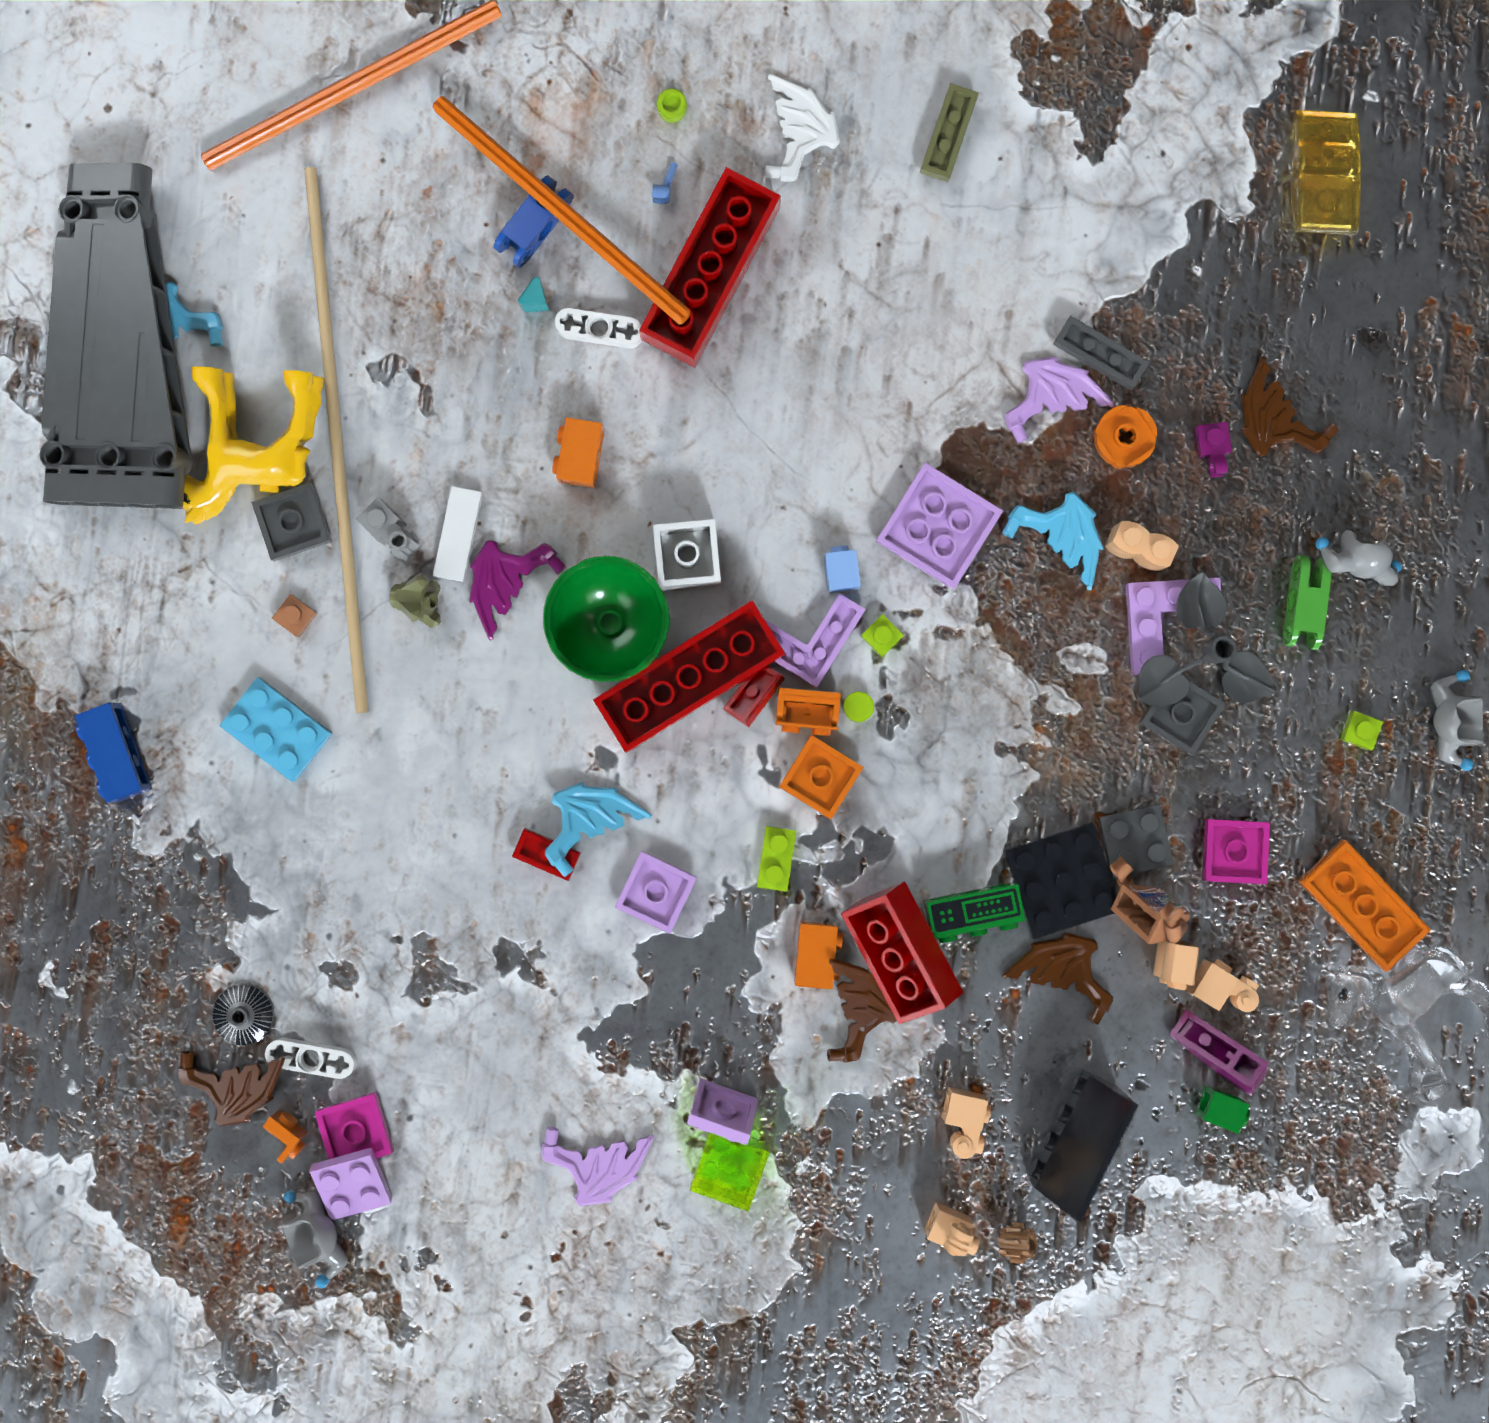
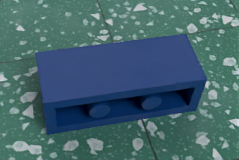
M109 702L74 715L77 722L75 725L76 733L84 741L87 749V763L95 771L98 779L96 783L97 791L105 799L106 803L120 802L152 790L121 703Z

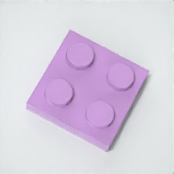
M641 851L615 908L671 934L697 877Z
M700 1078L687 1124L696 1127L698 1130L708 1131L725 1137L729 1141L747 1145L752 1132L758 1098Z
M372 1147L311 1164L310 1174L331 1220L391 1204L392 1195Z

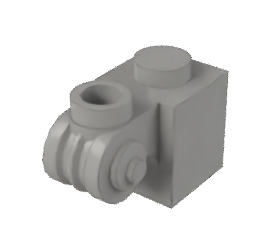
M378 497L356 518L378 542L385 546L389 545L390 553L394 557L402 558L406 561L409 555L413 554V551L420 547L419 540L416 538L417 535L413 531L410 533L407 530L404 531L403 528L407 524L386 502Z

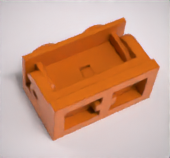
M566 417L565 425L559 426L557 444H561L560 456L554 457L552 474H556V479L559 483L562 484L565 481L566 484L596 488L605 433L603 423Z
M779 687L775 725L782 726L781 732L800 733V728H811L812 735L830 736L831 730H838L841 693Z
M800 921L794 979L795 986L833 990V981L839 982L840 975L835 974L832 965L829 964V959H835L836 950H842L843 932H838L837 924L831 926V924Z

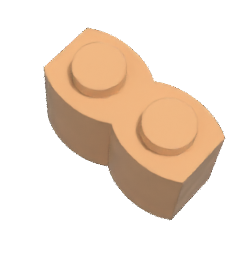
M1121 521L1113 526L1105 544L1106 549L1115 556L1126 559L1133 558L1141 567L1153 571H1160L1169 567L1179 547L1168 536L1157 533L1150 534L1146 528L1131 521Z
M1181 940L1177 943L1169 941L1158 943L1153 975L1158 976L1159 982L1167 984V987L1186 990L1187 985L1193 986L1199 947Z

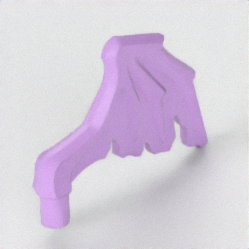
M1057 357L1030 360L1024 363L1022 371L1029 378L1026 399L1008 411L1004 419L1008 430L1012 431L1017 444H1020L1029 439L1023 424L1033 415L1042 412V404L1051 413L1056 411L1066 412V406L1074 411L1087 409L1088 400L1084 397L1083 393L1094 398L1100 407L1110 406L1112 408L1116 404L1087 375L1088 370L1063 364L1058 361Z
M547 1127L545 1142L542 1143V1159L545 1162L564 1167L570 1171L578 1187V1192L574 1199L579 1206L611 1202L613 1194L638 1179L636 1173L650 1148L654 1136L649 1135V1137L640 1138L637 1141L636 1149L627 1158H625L628 1146L625 1141L613 1142L607 1150H605L604 1144L590 1147L587 1156L583 1159L580 1151L568 1150L557 1144L558 1128Z

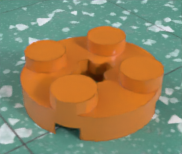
M1128 405L1114 407L1101 417L1094 429L1093 438L1098 454L1104 461L1115 468L1121 469L1123 467L1137 466L1145 461L1154 451L1157 427L1153 418L1141 408L1127 407ZM1119 430L1132 432L1131 444L1120 442Z

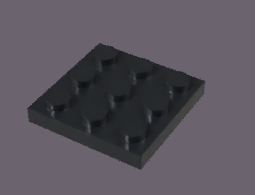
M1090 822L1003 850L1013 882L1019 886L1024 915L1032 939L1115 914L1111 908L1117 895L1093 823Z

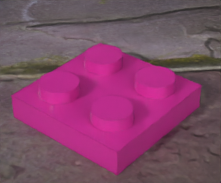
M1205 819L1202 880L1267 884L1270 822Z
M377 1091L317 1109L314 1112L328 1159L371 1147L376 1158L394 1152Z

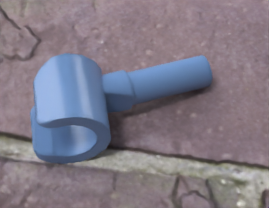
M671 162L663 185L653 184V203L666 204L670 201V187L678 167L676 163Z

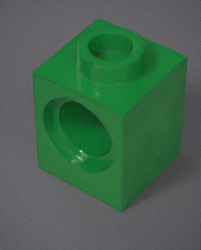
M1206 1085L1195 1114L1204 1121L1239 1134L1241 1127H1245L1249 1120L1250 1111L1248 1109L1250 1105L1241 1098Z

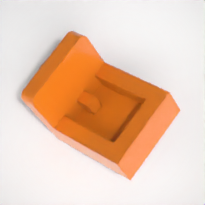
M278 1110L262 1126L287 1145L277 1158V1161L281 1164L289 1157L294 1160L306 1145L302 1140L308 1132L299 1126L298 1120L288 1112L282 1113Z

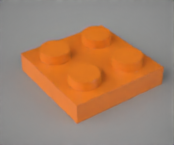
M810 735L779 785V788L832 820L864 767L813 735Z

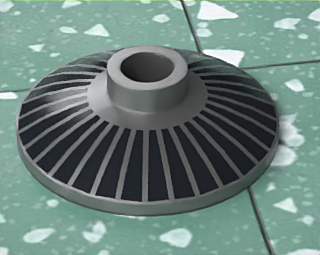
M236 984L224 990L216 999L212 1010L213 1025L217 1033L225 1041L238 1046L251 1045L263 1039L270 1031L274 1022V1006L270 997L261 988L252 984ZM237 1011H241L244 1014L243 1022H239L235 1018Z

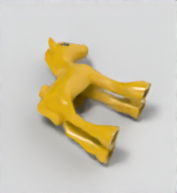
M191 367L192 380L208 399L211 423L209 441L206 448L208 469L206 477L203 481H200L189 474L185 475L183 502L186 515L185 523L193 521L197 525L203 522V520L218 516L227 502L230 501L239 484L260 485V492L279 493V486L292 485L294 487L300 484L305 478V463L310 453V450L303 446L314 435L315 419L321 406V391L324 387V378L314 376L310 372L283 371L284 383L293 398L292 417L286 431L266 447L238 439L236 431L234 374L213 367Z

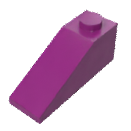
M1187 1009L1169 1034L1170 1037L1223 1079L1249 1096L1253 1095L1268 1073L1269 1062Z

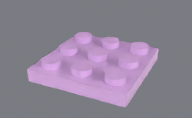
M924 463L875 542L954 590L1003 510L927 463Z

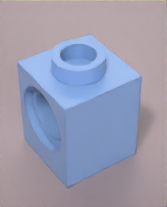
M848 546L830 548V553H825L824 555L828 593L859 590L861 584L856 550H849Z

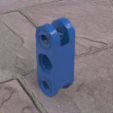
M549 175L541 179L544 184L555 191L557 182ZM566 188L557 194L566 203L571 205L574 194ZM529 194L499 233L493 247L499 253L504 252L510 245L515 248L516 254L513 264L520 268L528 262L559 220Z

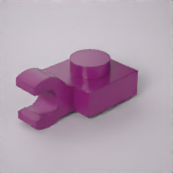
M1228 422L1197 425L1194 428L1198 458L1207 457L1210 478L1222 477L1223 473L1228 472L1227 461L1223 455H1229L1232 452Z

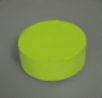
M673 88L666 89L659 94L656 102L659 116L664 121L670 123L680 121L687 112V101L684 94Z
M853 692L844 700V714L853 722L866 721L874 712V702L865 692Z

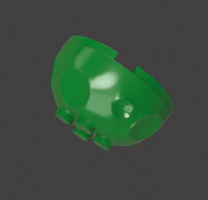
M596 556L585 559L564 571L554 582L544 605L543 628L551 651L568 670L585 679L598 682H616L630 678L644 670L658 656L670 628V613L663 591L655 578L644 568L624 558Z

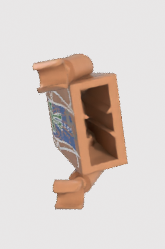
M1120 856L1109 867L1116 875L1117 884L1120 888L1111 910L1148 944L1166 941L1177 943L1180 941L1187 930L1186 923L1190 918L1189 908L1186 905H1181L1161 888L1135 885L1132 877L1129 875L1133 868Z

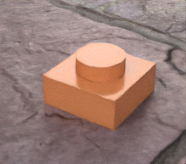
M289 594L272 619L294 636L300 637L317 615V612L294 595Z

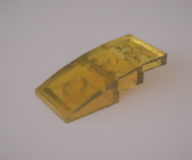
M1297 110L1293 117L1295 144L1291 154L1294 175L1290 182L1294 231L1356 235L1359 227L1361 187L1358 113Z

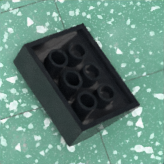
M1084 1069L1080 1076L1076 1075L1070 1085V1092L1072 1093L1067 1103H1062L1056 1114L1058 1122L1053 1132L1049 1131L1046 1134L1042 1144L1044 1150L1040 1158H1036L1029 1169V1181L1033 1187L1080 1223L1138 1107V1104L1116 1085Z

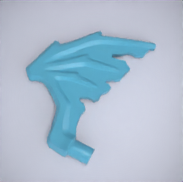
M172 281L166 282L173 339L179 337L178 330L181 326L186 332L191 330L208 331L210 345L213 347L222 346L221 331L223 326L219 314L216 312L190 311L177 297L179 287Z
M1076 492L1067 493L1061 506L1045 513L1021 505L1016 506L1008 516L1009 520L1002 534L1013 538L1019 526L1033 528L1040 534L1046 533L1049 530L1048 545L1052 546L1055 553L1060 552V550L1062 551V561L1070 569L1078 566L1082 556L1084 569L1080 579L1087 586V590L1092 589L1099 550H1103V545L1093 519L1096 513Z
M584 782L575 784L553 794L552 804L558 806L562 814V831L547 847L545 856L550 864L556 866L560 873L566 877L574 869L565 857L569 849L581 840L579 832L585 833L588 838H593L596 835L605 834L604 827L613 831L624 827V818L616 811L628 813L637 821L644 818L650 819L652 815L628 798L617 793L618 788L587 787Z

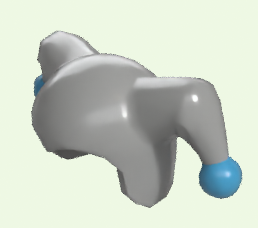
M1345 530L1340 539V553L1337 554L1329 548V540L1327 538L1320 537L1316 540L1315 546L1321 551L1325 567L1329 572H1349L1358 578H1372L1384 586H1394L1398 582V573L1402 569V565L1397 560L1392 561L1393 552L1388 543H1361L1358 541L1356 533Z
M1464 669L1457 671L1455 675L1436 680L1431 684L1430 691L1437 707L1433 720L1435 731L1438 734L1437 756L1443 762L1460 766L1463 771H1469L1473 768V761L1470 758H1461L1456 752L1460 746L1484 744L1483 697L1457 696L1451 690L1456 683H1465L1470 679V673Z
M288 1190L284 1194V1201L287 1204L299 1202L304 1205L302 1215L282 1225L289 1249L299 1270L320 1261L329 1264L325 1274L319 1275L315 1281L318 1288H325L329 1280L344 1269L348 1263V1256L336 1242V1227L332 1220L326 1216L320 1195L315 1191L296 1193L293 1190Z

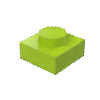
M882 614L860 637L882 658L904 635Z
M1350 711L1340 740L1366 750H1373L1383 721L1356 711Z

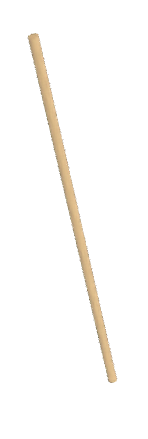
M306 167L304 172L356 713L368 712L318 177L317 168Z

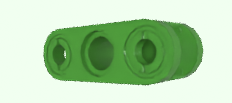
M1297 555L1293 561L1290 574L1283 643L1285 646L1293 647L1300 634L1307 635L1308 648L1318 650L1324 637L1332 573L1325 567L1323 558H1318L1313 568L1312 579H1309L1311 569L1309 556Z

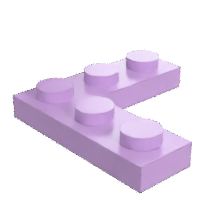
M1209 578L1221 591L1220 578ZM1190 579L1125 584L1131 676L1139 675L1141 667L1148 659L1164 655L1161 613L1176 612V602L1179 593Z
M839 593L808 645L767 621L787 654L775 661V663L817 688L866 609Z

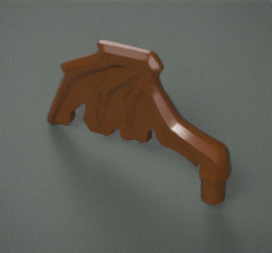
M1262 356L1246 393L1241 394L1244 414V426L1241 428L1242 433L1258 456L1267 455L1272 445L1294 441L1315 454L1320 453L1330 444V440L1339 431V428L1335 424L1329 423L1318 433L1305 427L1301 421L1291 423L1296 411L1292 407L1290 399L1283 401L1284 389L1279 381L1271 382L1266 391H1264L1265 377L1268 375L1270 367L1266 362V357Z
M1064 932L1061 938L1031 943L1032 948L1002 974L1004 979L1007 977L1018 979L1022 972L1036 966L1030 974V983L1043 986L1047 982L1052 981V988L1067 990L1072 983L1076 982V991L1087 996L1092 1004L1095 1005L1088 1020L1099 1025L1105 1012H1109L1113 1002V996L1093 979L1091 956L1098 950L1097 942L1094 939Z
M829 959V964L832 965L835 974L846 975L848 979L853 981H842L836 987L838 996L846 1000V1002L841 1004L845 1018L847 1020L853 1019L856 1022L848 1026V1038L844 1047L828 1049L827 1059L829 1062L843 1061L847 1063L857 1061L861 1057L867 1033L883 1022L887 1021L894 1024L897 1020L869 968L865 969L836 959Z
M184 1050L181 1051V1061L178 1067L179 1081L183 1085L201 1089L209 1095L217 1109L214 1120L219 1126L246 1123L251 1121L250 1116L255 1111L274 1099L271 1094L282 1070L285 1057L281 1056L279 1059L271 1060L268 1064L267 1073L261 1079V1067L258 1063L247 1064L241 1072L238 1066L230 1070H224L219 1081L216 1073H207L193 1066L194 1051Z

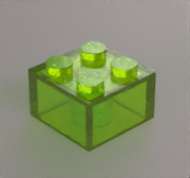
M708 1132L690 1181L689 1191L749 1212L770 1153V1144L750 1136L747 1145Z

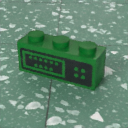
M1015 882L923 900L928 925L935 939H939V943L958 940L957 935L969 933L970 937L988 934L987 929L998 926L1000 931L1018 928V922L1026 921L1019 886Z

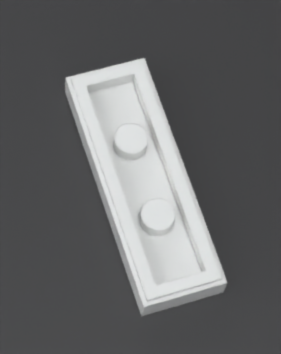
M451 486L433 572L434 577L465 583L483 497L482 492Z

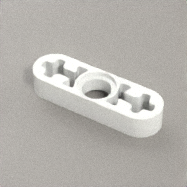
M565 308L559 311L555 317L556 329L565 339L623 348H635L642 342L639 333L642 325L637 319L632 317ZM568 317H573L574 323L583 325V318H586V334H581L582 328L579 326H571L570 331H566L565 326L561 323L567 322ZM599 320L606 322L608 325L606 334L603 336L592 334L591 326L594 322ZM613 323H617V329L627 331L628 326H633L634 332L638 334L632 335L631 340H627L624 333L616 332V338H612L614 333Z
M281 1037L271 1042L265 1050V1058L269 1064L271 1060L279 1059V1054L274 1053V1050L281 1045L283 1046V1051L288 1053H294L298 1047L299 1050L296 1058L295 1056H285L282 1067L285 1070L343 1079L353 1073L357 1067L355 1053L347 1048ZM306 1050H314L318 1053L319 1063L317 1066H308L304 1062L303 1056ZM341 1056L344 1057V1062L349 1063V1066L345 1067L342 1071L339 1070V1065L334 1063L326 1065V1069L323 1068L327 1060L336 1061Z

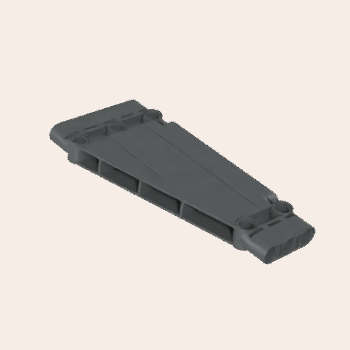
M75 163L69 165L67 196L62 199L58 208L59 215L64 220V230L57 233L55 240L41 421L43 435L48 439V442L43 444L39 453L42 464L46 466L43 502L74 506L183 509L185 475L192 469L193 459L190 451L155 221L156 214L153 208L150 207L153 169L147 165L139 163Z

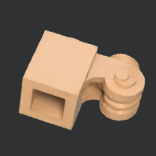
M1203 959L1196 971L1194 985H1187L1185 990L1218 1011L1221 1010L1229 996L1231 1004L1244 1012L1255 1010L1259 1003V996L1256 991L1259 985L1243 975L1240 980L1230 974L1233 968L1218 959L1214 963Z
M948 1087L941 1117L945 1124L961 1127V1131L954 1132L950 1137V1146L954 1154L962 1159L970 1158L975 1153L982 1154L985 1136L980 1135V1133L982 1132L983 1124H988L990 1120L991 1105H988V1100L984 1094Z
M935 1202L924 1229L928 1240L942 1245L953 1256H967V1254L974 1256L980 1243V1237L975 1236L976 1229L973 1228L974 1224L969 1215Z

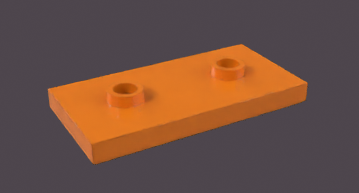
M1341 839L1298 880L1302 887L1383 972L1387 973L1431 931L1420 917L1345 839Z

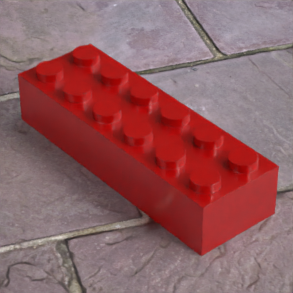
M727 167L725 168L663 284L665 289L690 310L691 315L686 322L680 325L653 303L639 329L642 341L696 368L780 209L781 195Z
M751 600L658 658L644 670L623 680L594 698L593 701L621 747L627 753L787 654L757 605Z

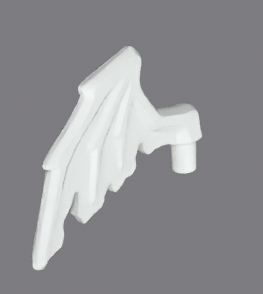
M769 74L768 79L771 80L772 89L783 92L791 99L780 98L775 101L777 114L785 119L779 121L780 127L783 130L782 135L784 138L792 139L793 142H789L786 145L787 153L781 166L766 165L765 178L795 181L798 178L802 160L807 153L820 146H828L834 149L839 145L840 139L835 113L827 111L811 87L806 90L781 77Z

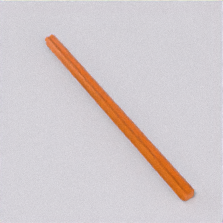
M490 0L210 148L201 154L204 164L209 170H213L501 17V11L494 0Z
M444 96L438 97L432 107L442 119L680 325L686 322L691 313L682 302Z

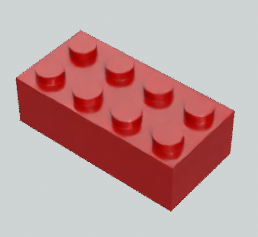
M905 881L863 898L840 913L898 1024L945 1009L964 993Z

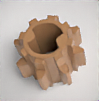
M1011 1222V1226L1003 1227L998 1238L999 1252L1002 1254V1257H1010V1263L1025 1264V1260L1033 1259L1036 1256L1037 1249L1036 1232H1034V1229L1026 1228V1223Z

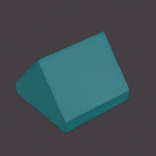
M537 277L531 280L518 299L521 309L526 313L549 311L543 286Z

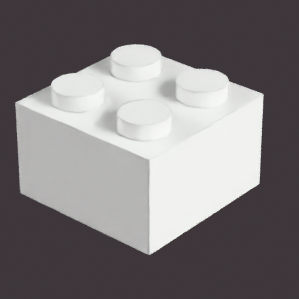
M715 519L653 525L658 585L662 591L721 585Z

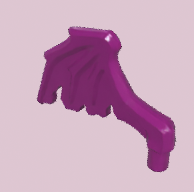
M487 540L470 565V568L473 569V582L469 602H474L489 640L494 639L493 635L498 628L492 618V605L498 614L506 615L512 607L511 595L517 598L519 590L523 588V582L520 580L519 573L528 576L535 568L547 563L556 574L561 573L566 568V565L557 556V552L549 544L543 543L524 555H514L501 551L496 541Z

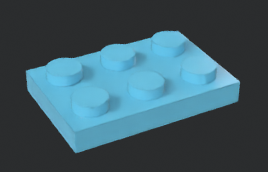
M260 677L254 680L219 725L291 782H296L333 734Z

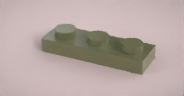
M950 83L920 169L921 174L947 183L949 182L979 92Z

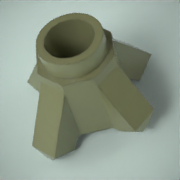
M421 573L410 581L395 584L391 588L389 595L390 605L402 611L412 622L420 620L430 628L436 627L441 622L440 614L434 611L438 605L440 585L435 580L428 581Z

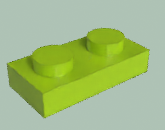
M766 826L757 881L758 888L788 891L796 830Z

